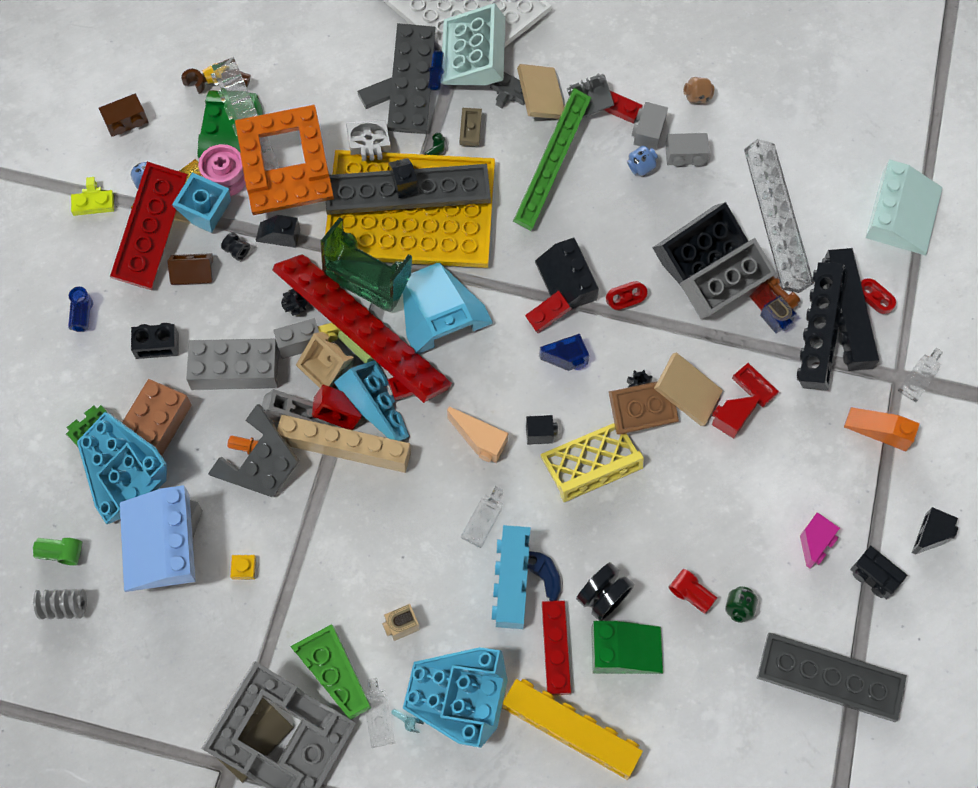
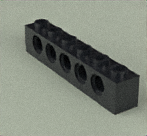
M818 262L817 270L813 271V282L815 284L814 289L810 290V302L812 303L811 309H807L806 319L808 327L803 332L805 346L801 348L800 360L802 364L801 368L797 370V381L800 382L802 388L829 390L847 275L844 263ZM832 284L830 288L823 289L825 285ZM824 303L829 304L826 308H820ZM826 323L824 327L816 328L818 324ZM816 343H823L821 347L813 348ZM813 363H820L818 367L810 368Z

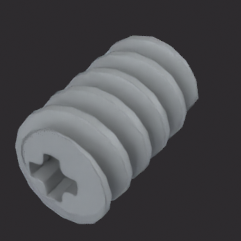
M67 589L62 591V596L59 595L58 590H54L52 596H50L49 590H45L43 597H41L40 590H36L33 597L36 617L38 619H45L46 617L48 619H54L55 617L57 619H63L64 617L72 619L74 616L82 618L87 606L85 590L82 589L80 595H78L77 589H73L71 596H69Z

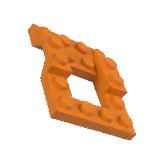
M315 105L235 120L244 178L253 216L334 199ZM299 130L305 163L266 171L260 138Z

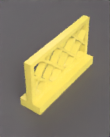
M613 423L541 454V459L560 491V497L563 502H567L643 469L644 457L640 451L637 452L627 433L620 434L619 440L608 438V433L616 430ZM596 439L602 442L598 449L588 446L589 441ZM605 442L617 445L614 453L602 450ZM574 447L582 449L579 457L568 454L569 450ZM619 447L627 448L631 452L627 456L618 455L617 453ZM585 451L597 454L594 462L583 459ZM600 455L612 458L609 464L597 463ZM558 456L562 457V460L558 466L550 463L548 458ZM566 459L577 462L574 470L563 467ZM581 463L592 466L591 471L588 473L579 472L578 469ZM561 472L571 474L572 477L569 481L561 483L559 475Z

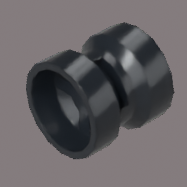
M231 232L223 239L221 249L227 253L230 252L233 258L240 261L248 254L250 244L245 240H240L237 234Z

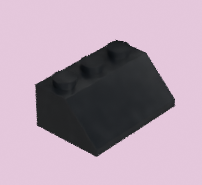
M575 237L554 244L535 260V264L550 297L557 291H560L572 309L597 301L599 288Z

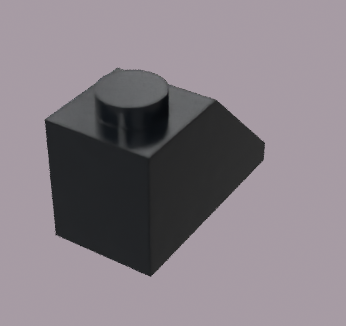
M406 158L389 162L388 166L398 199L418 194V182L411 161Z
M276 215L260 222L256 242L296 248L300 234L298 218Z
M932 507L924 516L912 553L919 554L945 544L950 538L954 539L958 531V527L955 526L958 518Z

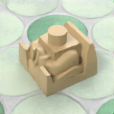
M324 332L313 334L296 366L319 388L323 384L336 388L334 382L342 375V371L350 365L354 357L346 356L337 344L328 342L330 336Z

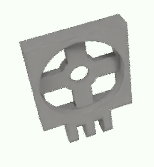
M386 120L346 123L351 155L361 154L362 161H366V156H369L370 161L374 160V155H377L378 160H382V152L391 151ZM381 129L383 134H374L371 130ZM363 131L361 136H352L353 132ZM365 137H372V139L366 140Z

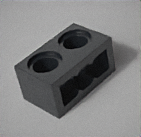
M141 324L137 327H131V351L135 359L179 356V333L175 324ZM170 337L168 340L162 341L163 338ZM148 338L147 341L141 342L143 339Z

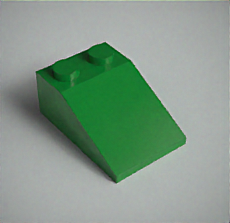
M593 621L591 627L592 673L663 674L661 627L622 621Z

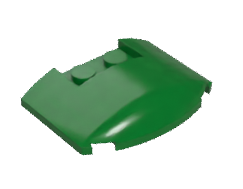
M209 90L205 99L206 105L201 133L198 136L197 157L200 158L205 150L219 144L232 146L241 153L235 120L263 115L262 106L257 94Z

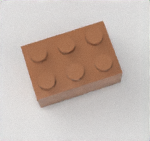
M148 379L122 423L156 447L162 456L192 405L187 395Z

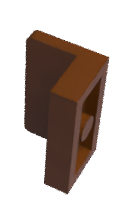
M212 253L171 255L167 260L171 285L212 282Z

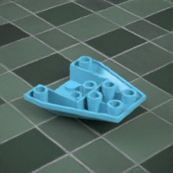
M435 263L401 277L406 335L415 353L420 354L434 348L435 339L467 326H471L472 330L476 331L493 324L484 304L441 263Z
M104 412L77 441L95 508L106 524L120 519V502L158 490L167 481V464L156 447L108 412Z
M479 647L414 662L403 709L458 744L481 748L498 728L508 682L502 651Z

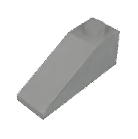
M272 389L263 398L262 407L267 417L272 421L279 423L281 415L330 425L329 422L312 417L313 402Z

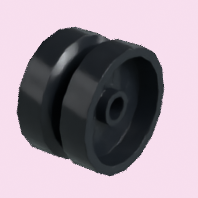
M611 562L604 565L594 574L576 597V600L584 607L595 603L591 614L598 621H603L627 597L635 585L627 577H621L614 582L619 575V569Z

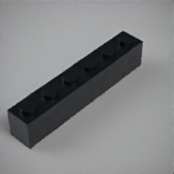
M853 248L828 250L822 262L844 263L847 271L839 320V343L843 345L844 349L843 361L847 364L848 371L874 369L879 362V356ZM827 284V288H830L832 284Z

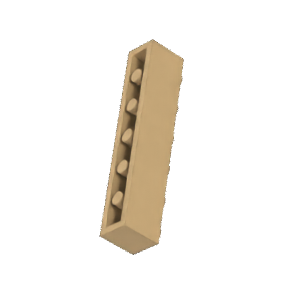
M281 415L277 431L282 438L284 437L290 447L406 473L411 455L410 443Z

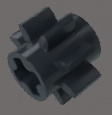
M294 289L283 293L284 297L282 298L281 305L285 312L291 311L292 316L306 311L307 300Z
M634 370L633 377L627 378V383L630 384L628 387L639 385L638 382L642 384L650 383L653 376H648L645 370L642 372Z

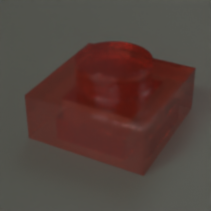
M762 282L749 297L763 312L767 310V305L777 300L780 296L767 282Z

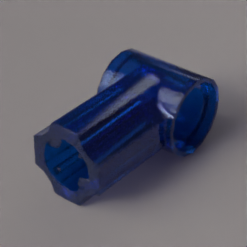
M78 286L71 289L68 295L71 301L68 328L76 332H85L89 327L90 309L93 306V300L85 288Z

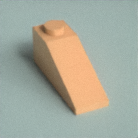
M449 406L447 418L475 453L486 462L493 461L497 463L508 442V433Z

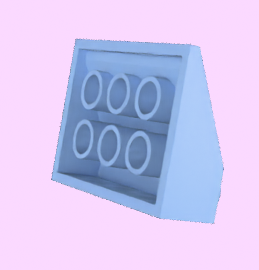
M182 485L161 488L120 502L124 591L129 592L196 582L190 494L186 487Z

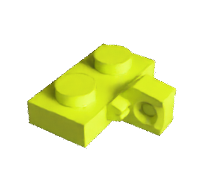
M95 177L86 178L87 189H82V193L71 194V212L73 216L114 212L113 191H102L101 187H97Z

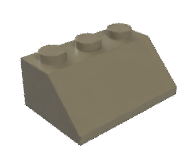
M262 697L238 740L267 757L294 727ZM219 760L242 783L248 778L240 771Z

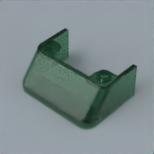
M340 217L321 239L322 270L325 275L337 282L339 286L388 312L393 311L411 276L412 256L408 254L403 262L396 261L392 266L358 249V243L354 235L344 232L343 219Z

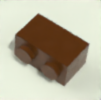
M136 93L99 107L111 137L149 123Z

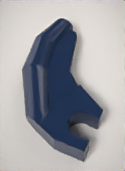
M529 551L528 558H534L537 562L535 564L528 563L527 569L544 581L546 597L549 598V601H557L561 592V577L552 559L540 552Z

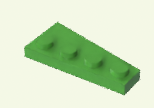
M332 624L290 646L350 720L372 708Z

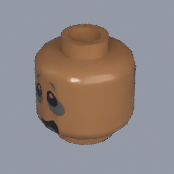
M692 77L688 83H685L683 92L689 102L704 104L712 99L714 85L711 84L708 78Z

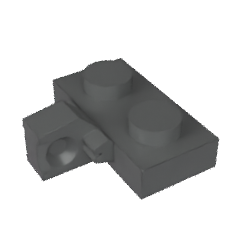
M504 72L502 81L490 84V88L497 91L498 94L496 106L503 108L508 100H514L521 105L525 104L519 79Z

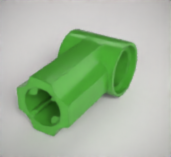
M37 538L33 545V557L35 559L54 560L61 564L75 566L78 565L83 542L75 538H62V540Z

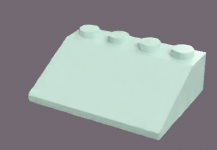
M495 3L444 19L440 81L442 85H489L503 80L505 16Z
M889 159L882 173L866 238L926 255L942 187L910 165Z

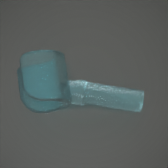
M396 709L391 711L392 715L405 723L407 731L419 733L415 729V723L424 724L422 720L405 716Z

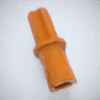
M230 436L227 447L247 452L249 455L259 441L254 440L252 437L246 439Z

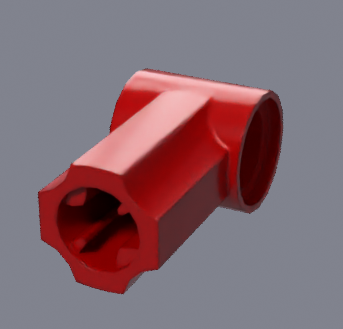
M682 569L668 586L669 590L678 598L686 599L705 614L717 597L699 584L694 574L686 569Z

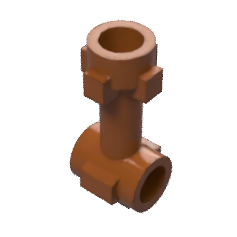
M772 276L764 282L765 289L768 292L774 291L785 300L783 302L784 305L787 303L791 307L790 310H794L800 302L798 295L794 292L788 294L779 285L781 280L778 277Z

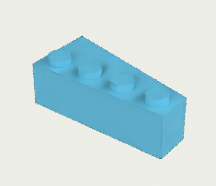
M503 525L502 540L497 539L496 553H501V559L496 561L495 575H499V584L494 583L493 597H497L498 600L497 606H492L491 619L496 620V627L523 629L531 527Z

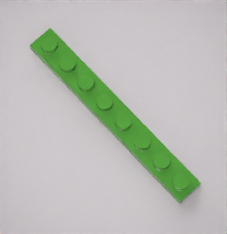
M575 88L572 90L513 219V222L530 231L533 229L591 100L590 96Z

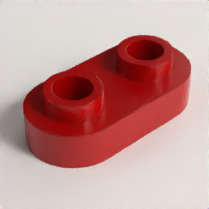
M863 279L861 285L865 302L878 313L888 314L892 312L896 305L895 297L874 279Z
M633 281L612 288L606 295V303L615 310L641 303L647 297V288L639 281ZM637 288V292L632 294V291ZM618 295V298L613 301V297Z

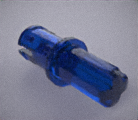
M435 50L433 52L432 64L429 67L430 78L428 88L430 90L438 91L441 89V77L444 73L442 68L444 53L442 51Z

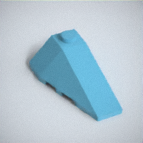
M375 360L350 368L334 382L338 390L344 392L356 409L387 438L402 441L409 437L401 414L394 408L393 403L395 400L393 395L388 393L386 387L388 385L387 378Z

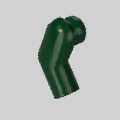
M435 133L432 136L433 148L426 151L425 155H440L445 150V138L441 133Z

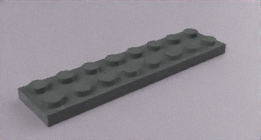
M487 164L414 169L418 182V194L399 199L390 171L329 175L334 199L326 201V212L329 215L491 203Z

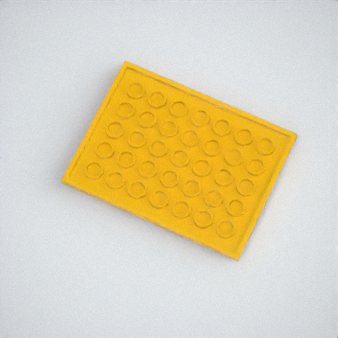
M335 150L332 175L390 171L389 162L406 158L411 161L414 169L487 164L491 203L327 215L323 259L426 265L441 263L444 266L488 268L495 158L382 152V160H378L377 155H374V160L370 161V157L366 156V161H362L361 154L351 155L349 150Z

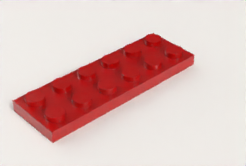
M147 161L110 278L152 290L177 211L172 204L185 185L188 174Z

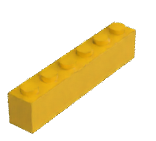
M515 679L503 701L502 709L622 778L629 779L643 752L639 749V744L630 739H626V741L617 736L618 733L609 727H605V729L596 724L597 721L588 715L583 717L577 714L573 706L567 703L562 705L556 702L552 694L546 691L541 693L535 690L531 682L525 679L521 681Z

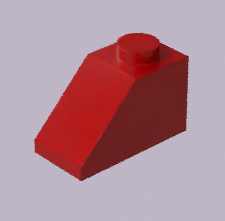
M323 384L314 396L312 417L348 430H353L361 419L360 412L344 392Z
M752 396L726 400L723 406L718 405L712 416L715 418L712 425L734 439L756 408L760 398Z

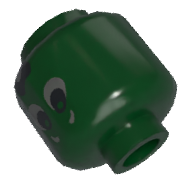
M741 586L729 592L725 611L735 622L742 623L751 620L755 615L758 598L751 589Z

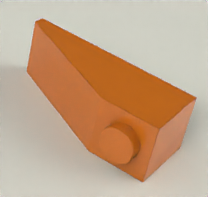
M851 407L844 428L907 451L914 442L920 423L900 415Z

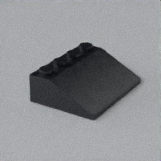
M724 202L714 205L652 248L664 268L680 285L682 281L745 244L748 240L727 203Z

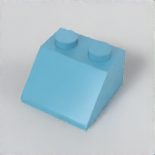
M192 172L172 205L193 225L212 233L231 202L229 188Z

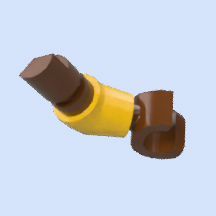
M214 63L202 70V74L197 69H187L183 72L181 79L185 86H189L193 81H198L195 87L198 94H200L205 89L206 82L212 84L232 81V84L248 87L251 75L239 70L233 71V68H230L227 64Z

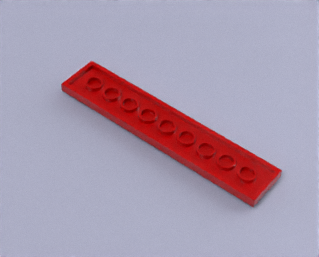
M301 254L274 264L273 272L423 403L450 388L452 383L442 373L437 371L418 353H415L412 347L408 346L397 334L386 327L382 321L371 314L367 308L356 301L352 295L342 289L323 270L313 264L308 257Z

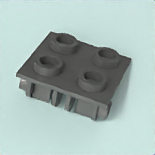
M598 73L596 76L591 77L590 81L586 78L587 82L584 83L581 80V84L578 82L573 85L571 84L567 88L569 96L575 88L591 97L582 118L614 106L604 74L600 75Z

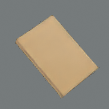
M519 64L517 71L528 116L559 119L564 105L555 68Z
M677 352L671 355L654 387L656 391L700 426L706 425L723 391Z

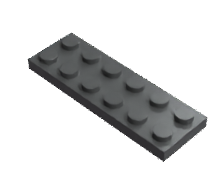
M397 23L388 131L427 134L435 26Z
M770 632L767 634L757 679L892 722L898 721L907 677L904 674Z

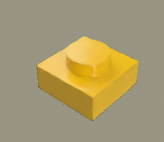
M232 555L231 579L255 580L256 556Z

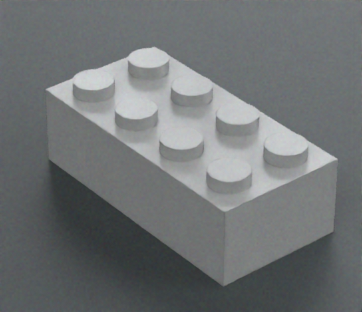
M756 238L682 281L680 285L702 319L777 273Z
M276 338L189 340L186 380L191 390L277 388L279 348Z

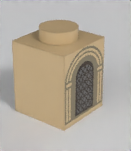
M410 604L384 614L386 622L382 623L386 635H392L394 641L420 630Z

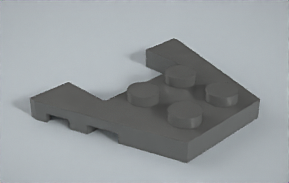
M257 404L245 420L263 434L257 445L239 470L220 457L208 474L226 482L274 497L298 464L299 459L284 437L282 438L276 430L272 420L267 417L264 408Z

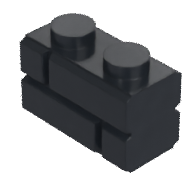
M871 545L850 569L856 580L861 583H867L872 587L871 590L876 596L884 597L886 600L908 576Z

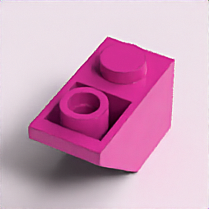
M818 512L800 535L804 558L808 568H811L814 563L819 565L827 555L823 552L827 546L832 548L839 538L835 534L840 528Z

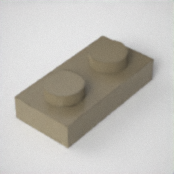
M462 108L459 145L479 146L482 109Z

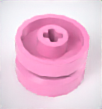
M219 144L208 148L202 153L198 163L202 177L229 188L230 196L236 195L243 190L246 183L240 152L236 148Z

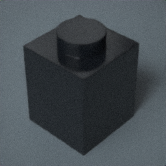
M553 415L526 416L527 445L552 444L554 436H558V425L553 423Z

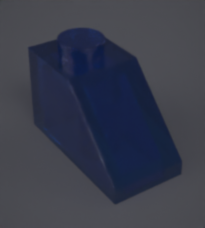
M580 334L540 347L539 357L541 360L567 371L572 369L580 370L589 361V353Z

